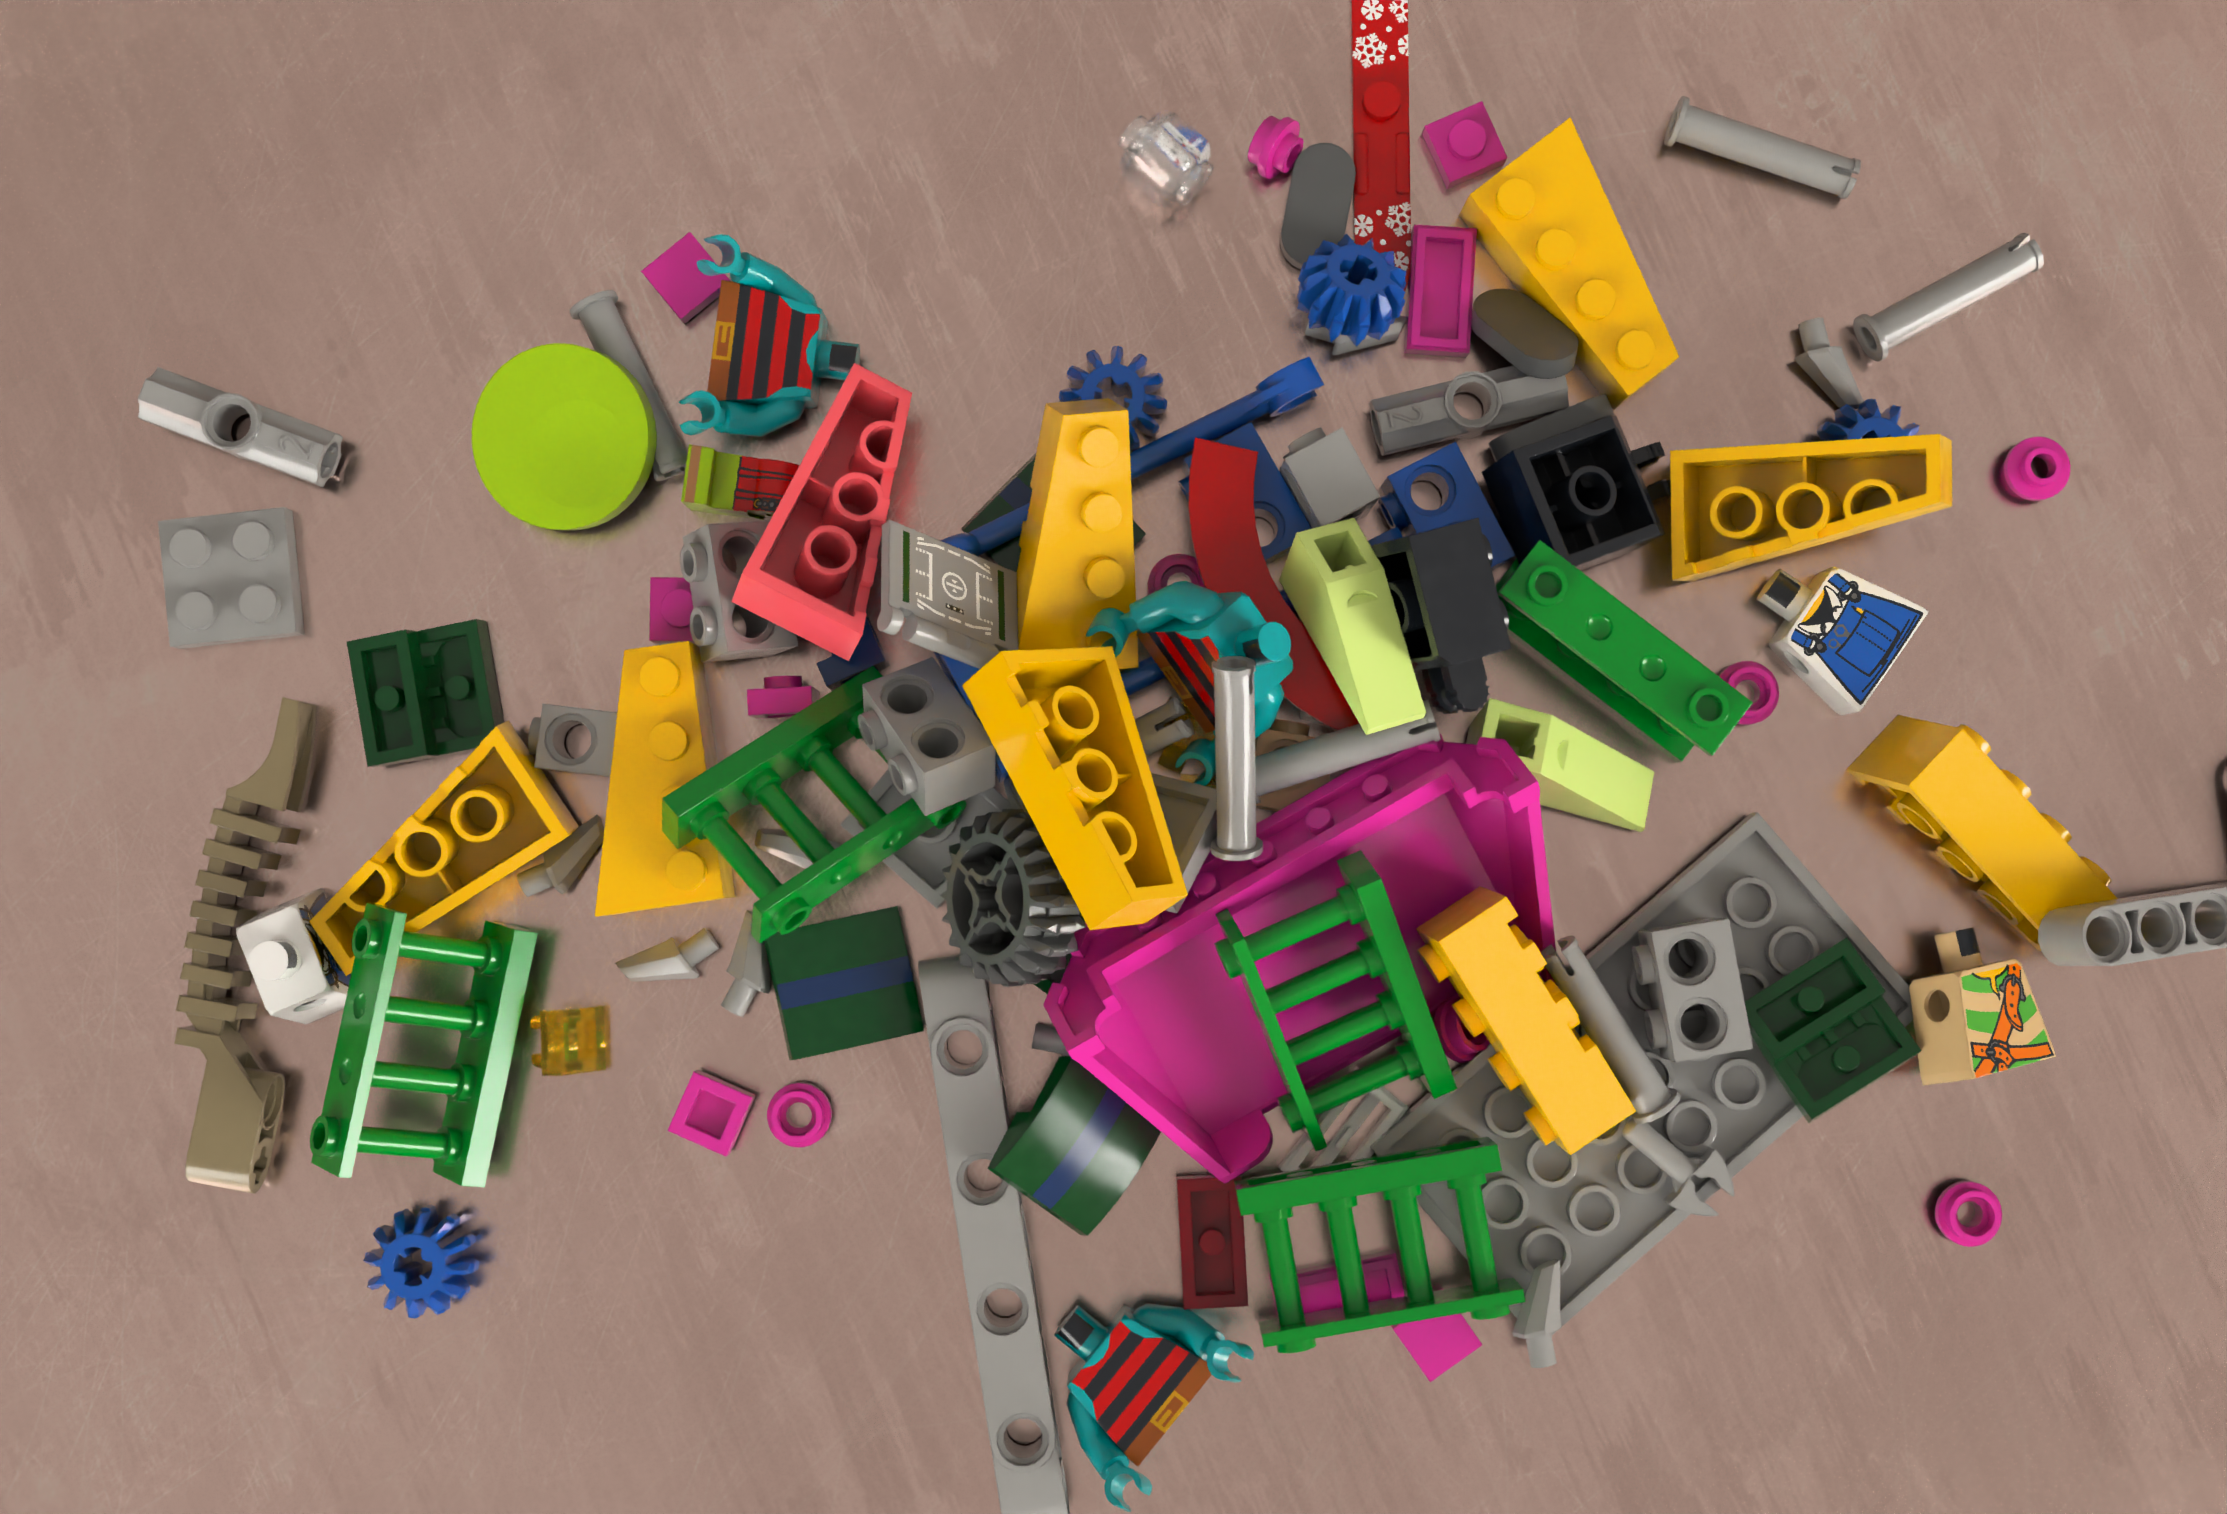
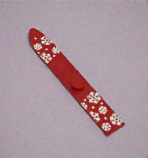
M1351 0L1353 162L1356 170L1353 189L1354 243L1364 245L1372 238L1374 250L1378 253L1394 251V267L1406 271L1405 291L1409 282L1411 264L1408 0Z

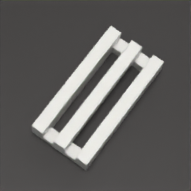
M1384 1087L1367 1093L1310 1167L1331 1164L1381 1101L1388 1109L1347 1161L1371 1157L1374 1151L1370 1146L1398 1122L1409 1107ZM1348 1102L1316 1117L1322 1134L1327 1131ZM1306 1133L1301 1136L1278 1166L1283 1172L1301 1169L1298 1166L1313 1148Z

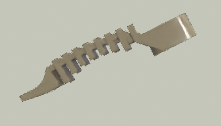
M282 697L274 740L264 763L247 780L227 788L222 809L214 808L209 824L218 826L214 839H206L202 852L203 855L210 856L207 869H199L195 885L203 887L201 900H193L189 914L190 917L198 918L196 931L187 933L184 948L193 949L192 961L183 963L180 979L188 981L187 994L179 995L176 1011L184 1012L193 1025L177 1028L174 1044L198 1048L207 1060L185 1166L187 1180L253 1194L259 1191L268 1173L284 1099L285 1079L283 1074L265 1071L238 1032L241 1019H255L258 1003L226 997V991L230 987H250L253 976L250 970L226 966V957L244 955L238 938L230 935V929L235 925L244 924L255 917L258 912L257 910L235 905L236 896L242 898L244 896L263 897L267 885L265 881L241 875L242 867L245 866L256 870L258 868L277 870L281 859L280 854L249 846L250 836L276 844L282 842L296 845L301 831L298 828L255 816L258 805L279 811L287 809L301 813L312 765L317 705Z

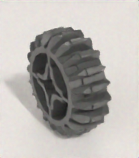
M1003 809L1002 812H989L986 815L976 816L973 825L961 828L959 835L960 843L949 846L952 865L942 869V873L947 879V890L940 894L947 903V913L942 918V921L949 923L952 928L949 945L960 948V964L972 967L975 979H986L992 984H1002L1003 987L1037 984L1041 980L1050 979L1052 973L1065 969L1066 954L1078 951L1074 932L1086 927L1084 921L1079 916L1080 910L1028 812H1024L1023 809Z

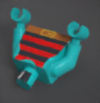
M719 234L704 238V241L716 245L721 250L723 257L720 266L703 259L697 261V267L700 272L708 276L730 273L732 281L721 280L707 392L703 390L695 391L679 400L680 404H693L698 407L702 414V421H686L680 425V428L687 435H698L714 427L720 433L761 437L798 420L804 409L817 407L821 378L845 380L853 364L859 365L860 344L826 340L828 320L823 310L817 307L815 297L811 292L781 268L747 252L741 253L739 245L733 238L728 235Z
M1179 581L1129 605L1130 611L1125 614L1113 608L1102 609L1096 614L1086 633V637L1100 631L1112 634L1113 637L1104 642L1101 647L1112 646L1115 657H1117L1121 653L1130 633L1140 629L1136 635L1205 733L1213 731L1215 736L1214 673L1212 672V662H1217L1218 658L1227 656L1248 657L1256 662V671L1254 672L1255 739L1274 723L1284 697V691L1280 682L1293 671V660L1289 656L1291 639L1288 631L1282 624L1266 622L1250 597L1242 592L1217 593L1187 581ZM1215 738L1211 741L1208 739L1192 741L1176 761V768L1189 758L1198 759L1204 764L1206 770L1193 782L1194 784L1205 786L1216 773Z
M1147 1303L1134 1310L1124 1305L1106 1327L1079 1305L1068 1314L1056 1330L1054 1336L1081 1359L1068 1374L1067 1387L1070 1393L1066 1405L1081 1448L1102 1479L1106 1480L1104 1488L1108 1501L1124 1511L1131 1512L1130 1506L1123 1499V1489L1132 1480L1135 1481L1136 1486L1141 1492L1148 1496L1151 1494L1152 1484L1145 1475L1129 1468V1460L1136 1466L1141 1464L1211 1375L1223 1381L1240 1382L1241 1378L1229 1371L1227 1361L1233 1351L1242 1358L1253 1360L1254 1352L1249 1345L1225 1340L1223 1333L1192 1310H1184L1182 1307Z

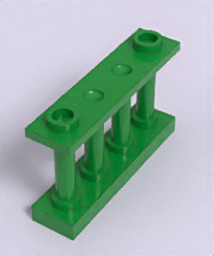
M1541 540L1537 541L1521 564H1519L1517 558L1514 559L1495 584L1498 597L1502 600L1508 612V635L1676 763L1682 762L1694 745L1707 755L1713 756L1753 704L1747 697Z
M874 666L866 669L662 798V832L674 846L680 849L695 838L700 840L708 839L760 899L753 904L751 935L759 944L776 932H779L781 935L792 932L809 917L813 907L933 826L937 829H942L950 825L961 815L966 807L965 799L925 816L914 799L911 798L886 814L832 754L836 747L853 736L856 739L863 738L858 725V715L864 713L862 684L883 677ZM879 749L876 750V752L888 764V761L886 760L882 752ZM802 769L805 772L813 770L864 827V830L835 849L780 787L782 782ZM750 803L752 805L761 804L813 863L784 884L776 878L728 822L729 816Z
M1361 850L1337 860L1345 885L1336 889V897L1245 937L1242 935L1228 909L1216 914L1225 937L1214 943L1217 953L1230 980L1238 976L1241 977L1287 1091L1286 1094L1277 1097L1279 1106L1291 1132L1295 1133L1303 1129L1315 1152L1327 1147L1316 1119L1317 1115L1407 1076L1412 1081L1420 1077L1434 1099L1458 1089L1382 879ZM1349 920L1352 926L1360 923L1365 939L1356 942V950L1265 990L1254 963L1255 961ZM1365 974H1369L1372 979L1380 976L1384 991L1375 994L1376 1002L1285 1041L1275 1014ZM1388 1025L1390 1030L1399 1028L1403 1042L1394 1045L1395 1053L1307 1092L1305 1091L1296 1069L1297 1065Z
M366 903L364 917L357 923L352 936V951L355 959L322 1114L315 1120L311 1129L310 1148L313 1153L311 1163L337 1177L351 1178L356 1153L433 1158L434 1166L432 1172L460 1186L485 1188L538 933L511 924L485 920L482 936L477 941L404 931L407 913L379 904ZM398 957L473 967L474 976L469 1000L462 1005L390 996ZM384 1022L459 1030L461 1038L455 1063L451 1068L376 1061ZM370 1087L446 1094L448 1100L442 1127L437 1132L362 1126Z
M1482 1137L1234 1181L1241 1216L1254 1214L1255 1222L1262 1223L1278 1318L1258 1321L1264 1347L1277 1346L1278 1353H1297L1314 1348L1316 1346V1338L1470 1312L1472 1319H1493L1509 1314V1305L1526 1302L1523 1288L1513 1277L1497 1279L1481 1185L1487 1183L1485 1173L1502 1171L1498 1145L1489 1137ZM1447 1180L1448 1189H1455L1472 1285L1433 1291L1416 1196L1422 1194V1184ZM1382 1192L1383 1199L1391 1201L1407 1296L1368 1302L1352 1207L1358 1205L1357 1196ZM1318 1203L1319 1211L1326 1212L1343 1307L1304 1314L1287 1218L1293 1216L1292 1207Z

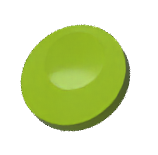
M553 343L521 352L496 371L486 384L476 405L472 423V449L479 475L492 497L505 510L518 519L537 527L553 530H582L608 522L623 512L637 498L649 478L655 460L657 447L656 423L646 393L637 379L623 365L610 356L593 349L573 344Z

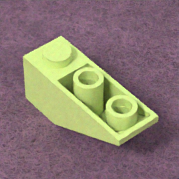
M1355 518L1297 532L1279 581L1364 733L1368 735L1424 718L1426 710L1384 568Z
M1492 698L1488 699L1484 708L1480 710L1470 724L1466 744L1477 745L1480 737L1505 739L1538 781L1540 805L1642 832L1645 829L1654 777L1653 770L1553 715Z

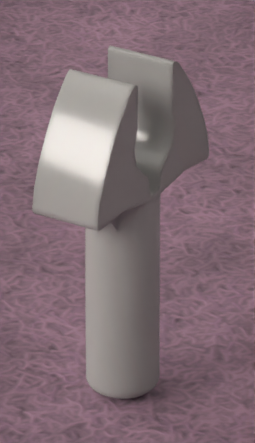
M1632 1118L1624 1126L1623 1137L1672 1177L1674 1190L1664 1199L1665 1203L1686 1213L1700 1216H1717L1719 1213L1696 1196L1695 1184L1691 1181L1693 1175L1698 1178L1710 1177L1725 1193L1734 1196V1186L1729 1170L1723 1158L1715 1149L1707 1147L1700 1158H1688L1648 1123L1637 1124Z

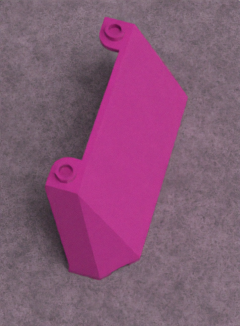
M1440 734L1441 740L1427 742L1359 764L1256 824V837L1263 841V852L1260 856L1245 861H1228L1215 857L1210 850L1178 913L1165 910L1144 924L1089 930L1086 922H1084L1086 927L1074 932L1078 951L1071 953L1072 957L1060 984L1052 983L1043 1004L1070 1057L1080 1063L1218 1180L1227 1183L1261 1163L1269 1154L1273 1144V1133L1263 1114L1279 1106L1277 1097L1286 1094L1287 1091L1241 977L1238 976L1230 980L1217 953L1214 943L1225 938L1216 917L1217 913L1228 909L1242 935L1245 937L1336 897V889L1345 885L1337 860L1361 850L1382 879L1431 1017L1435 1015L1441 1003L1453 998H1460L1448 978L1438 983L1421 960L1417 950L1424 946L1425 943L1416 928L1479 886L1507 896L1518 914L1516 918L1507 923L1509 927L1515 924L1528 940L1531 939L1536 944L1540 953L1550 944H1552L1556 951L1540 808V787L1536 778L1505 739L1480 737L1476 745L1444 742ZM1348 920L1259 959L1254 963L1266 990L1356 950V942L1365 939L1360 923L1352 926ZM1544 966V969L1538 972L1544 982L1549 979L1554 982ZM1365 974L1277 1013L1275 1016L1285 1041H1288L1376 1002L1375 994L1384 991L1380 976L1372 979L1369 974ZM1388 1025L1297 1065L1296 1069L1304 1089L1307 1090L1401 1035L1399 1028L1390 1030Z

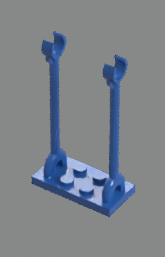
M1307 357L1284 367L1260 382L1255 387L1256 391L1131 452V480L1192 451L1195 437L1212 441L1269 413L1270 417L1278 416L1316 397L1315 390L1322 387L1324 383L1311 358ZM1030 502L968 533L956 534L941 541L976 556L986 553L1021 535L1023 521L1027 520ZM1395 527L1368 540L1370 545L1403 537L1399 528ZM1285 590L1279 591L1293 613L1296 612ZM934 652L943 672L981 723L962 687L980 669ZM1152 656L1140 661L1138 668H1128L1120 671L1127 696L1166 677ZM996 752L995 774L999 782H1002L1009 775Z

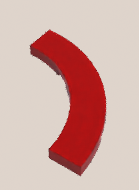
M1195 437L1189 472L1188 510L1192 543L1204 587L1217 593L1242 592L1250 597L1266 622H1277L1286 628L1291 639L1289 656L1293 660V671L1280 682L1284 691V698L1316 721L1335 731L1359 724L1307 629L1298 620L1280 594L1262 554L1254 511V476L1258 452Z

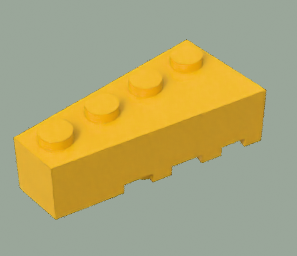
M1571 117L1469 195L1459 214L1460 218L1468 228L1477 229L1476 238L1517 290L1529 296L1576 334L1578 350L1575 363L1600 395H1607L1613 411L1663 373L1679 358L1678 352Z
M1110 398L1046 403L1030 483L1032 495L1027 520L1023 521L1019 541L1021 552L1017 568L1018 650L1101 647L1113 635L1100 631L1086 637V633L1096 614L1106 608L1118 609L1125 614L1130 611L1129 605L1136 601L1128 409ZM1137 630L1130 633L1121 653L1116 657L1119 669L1139 667Z
M1941 434L1670 451L1672 580L1693 582L1952 507V440Z
M690 641L624 650L595 917L736 897L732 867L708 839L700 840L695 838L680 849H677L662 832V798L717 764L704 663L701 661L699 646Z
M1112 646L1000 651L962 685L1089 930L1144 924L1188 896Z
M1897 715L1847 770L1863 785H1867L1869 782L1882 785L1894 797L1886 807L1904 824L1911 823L1925 835L1934 839L1938 838L1941 843L1933 852L1950 868L1955 869L1965 878L1973 882H1978L1981 879L1984 884L1977 890V893L2032 946L2041 951L2038 942V929L2042 919L2049 911L2061 907L2118 899L2107 887L2111 883L2108 874L2090 859L2083 856L2079 857L2068 845V842L2072 839L2068 830L2053 817L2045 813H2039L2027 800L2032 795L2027 785L2013 773L2005 769H1999L1987 756L1991 748L1981 735L1963 724L1953 727Z
M509 720L497 725L481 741L480 745L439 785V788L393 833V836L309 921L346 976L352 973L355 959L352 951V936L357 923L364 917L366 903L379 904L407 913L404 931L417 932L569 837L579 828L540 768H534V757L529 754L528 748Z
M1479 886L1416 928L1425 943L1417 952L1435 980L1440 983L1448 978L1461 999L1452 1004L1468 1031L1473 1037L1483 1032L1496 1051V1054L1488 1058V1061L1501 1082L1510 1092L1519 1087L1532 1106L1523 1115L1537 1137L1545 1146L1554 1141L1568 1154L1572 1155L1636 1112L1597 1045L1588 1035L1585 1034L1580 1037L1574 1027L1580 1024L1579 1015L1568 997L1551 979L1544 982L1538 972L1544 969L1547 962L1536 944L1531 939L1528 940L1515 924L1510 927L1507 923L1516 918L1518 914L1507 896Z

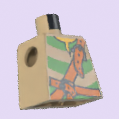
M1974 927L1934 935L1943 973L1914 979L1909 986L1916 1043L1922 1050L1918 1054L1922 1084L1931 1085L1975 1079L2056 1057L2022 964L2015 958L1983 964Z

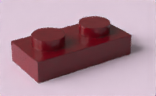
M1214 1175L1176 1176L1184 1310L1248 1306L1244 1217L1240 1214L1234 1181L1241 1180V1175L1227 1183L1221 1182Z

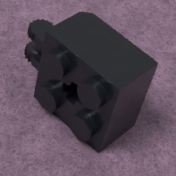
M1611 415L1514 449L1482 471L1519 564H1521L1539 540L1581 571L1635 551L1665 535L1653 504L1671 497V481L1662 479L1648 485L1646 488L1639 469L1657 463L1659 458L1665 456L1664 450L1659 441L1631 451L1617 416Z
M1479 518L1370 545L1384 568L1414 671L1421 670L1426 691L1431 696L1429 701H1432V707L1437 708V712H1443V714L1458 713V710L1473 712L1478 711V708H1484L1483 704L1488 702L1487 696L1490 694L1488 693L1489 686L1486 685L1488 679L1482 657L1512 648L1507 632L1509 628L1508 612L1504 603L1498 597L1491 569L1493 560L1492 549L1488 539L1482 533Z

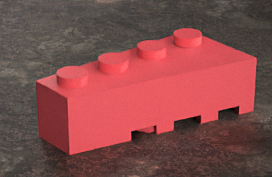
M856 363L853 364L744 568L731 602L847 661L850 660L863 635L870 589L874 582L878 562L877 555L882 536V525L886 523L891 487L898 465L912 392Z

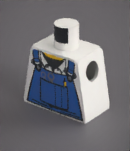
M1836 567L1819 572L1807 587L1782 569H1778L1767 581L1757 597L1758 601L1785 619L1769 642L1771 650L1833 711L1841 716L1862 710L1929 612L1918 604Z
M323 888L261 912L236 928L237 938L264 1006L271 1016L309 1024L344 1009L351 974L347 976L344 974L309 922L328 902Z

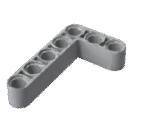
M2227 882L2054 909L2045 915L2038 929V942L2041 952L2048 961L2057 966H2116L2226 948Z

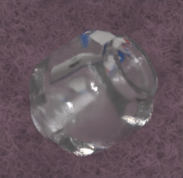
M1172 111L1160 112L1150 120L1146 119L1143 115L1138 116L1127 127L1118 142V146L1125 151L1119 166L1121 175L1128 183L1160 208L1168 207L1176 202L1182 207L1187 205L1202 189L1214 169V166L1208 162L1211 155V146L1207 139Z

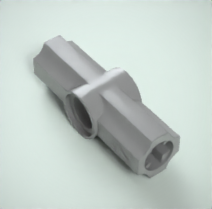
M1514 365L1484 373L1478 371L1465 372L1456 376L1451 381L1373 399L1369 402L1371 424L1376 444L1382 456L1453 438L1472 439L1486 430L1544 417L1569 407L1568 385L1565 375L1552 379H1540L1526 375ZM1460 392L1475 394L1483 404V416L1472 420L1462 417L1454 407V395Z
M160 367L156 369L151 377L145 379L138 397V418L143 421L221 449L240 459L256 462L320 487H324L326 481L335 474L342 456L341 442L343 437L335 432L259 405L242 395L224 392ZM249 414L251 420L250 430L242 439L233 441L231 436L233 423L241 415Z

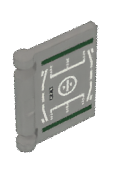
M889 519L882 525L881 612L878 616L877 628L884 633L895 635L900 630L905 617L906 622L902 630V637L905 641L981 669L1000 651L1018 650L1017 572Z

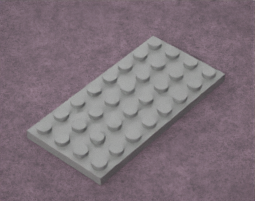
M1758 812L1750 813L1586 956L1667 1088H1674L1680 1094V1101L1670 1112L1652 1122H1648V1124L1688 1158H1700L1707 1147L1715 1149L1723 1158L1731 1179L1803 1115L1774 1073L1752 1035L1753 1049L1681 1062L1663 1059L1660 1056L1659 1048L1652 1049L1650 1047L1644 1026V1011L1652 1010L1647 984H1639L1632 960L1633 946L1640 945L1638 930L1712 917L1729 918L1744 1001L1847 938L1886 992L1882 997L1903 1026H1907L1913 1020L1909 985ZM1684 939L1678 941L1669 952V965L1678 976L1688 973L1695 963V951L1688 941ZM1695 1004L1687 1008L1681 1017V1030L1689 1040L1696 1039L1703 1034L1707 1026V1015L1700 1005ZM1581 1023L1574 1027L1580 1037L1585 1034L1588 1035ZM1489 1044L1485 1050L1479 1051L1471 1061L1462 1063L1452 1072L1458 1089L1436 1099L1429 1092L1410 1108L1385 1134L1376 1140L1370 1148L1379 1156L1482 1137L1492 1139L1498 1145L1502 1171L1485 1173L1487 1183L1481 1185L1497 1279L1513 1277L1523 1288L1525 1296L1535 1267L1552 1259L1560 1260L1561 1326H1563L1685 1220L1690 1213L1677 1210L1664 1202V1199L1674 1190L1672 1177L1623 1137V1128L1632 1119V1114L1572 1155L1568 1154L1554 1141L1545 1146L1523 1115L1532 1106L1520 1088L1517 1087L1510 1092L1491 1067L1488 1058L1496 1054V1051ZM1694 1175L1691 1177V1181L1695 1184L1696 1196L1703 1202L1720 1189L1710 1177L1698 1178ZM1447 1180L1422 1184V1194L1416 1196L1417 1203L1467 1260L1455 1189H1448ZM1523 1303L1509 1305L1510 1311L1516 1318H1518Z

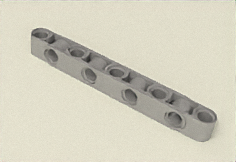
M960 954L919 960L918 971L1001 1514H1070L1022 1194L1003 1179L996 1189L980 1191L970 1184L967 1177V1167L973 1161L979 1159L992 1160L1011 1124L989 982L986 979H975L972 967L960 964ZM959 1030H968L980 1039L982 1055L977 1062L963 1065L955 1062L950 1057L947 1043L952 1033ZM997 1289H1009L1020 1298L1022 1309L1013 1317L1000 1318L989 1310L986 1298L992 1291ZM1018 1419H1029L1038 1425L1042 1436L1034 1444L1020 1446L1008 1437L1007 1426Z

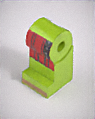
M689 444L681 502L691 511L764 520V518L771 519L799 465L779 460L759 459L717 452L714 448Z

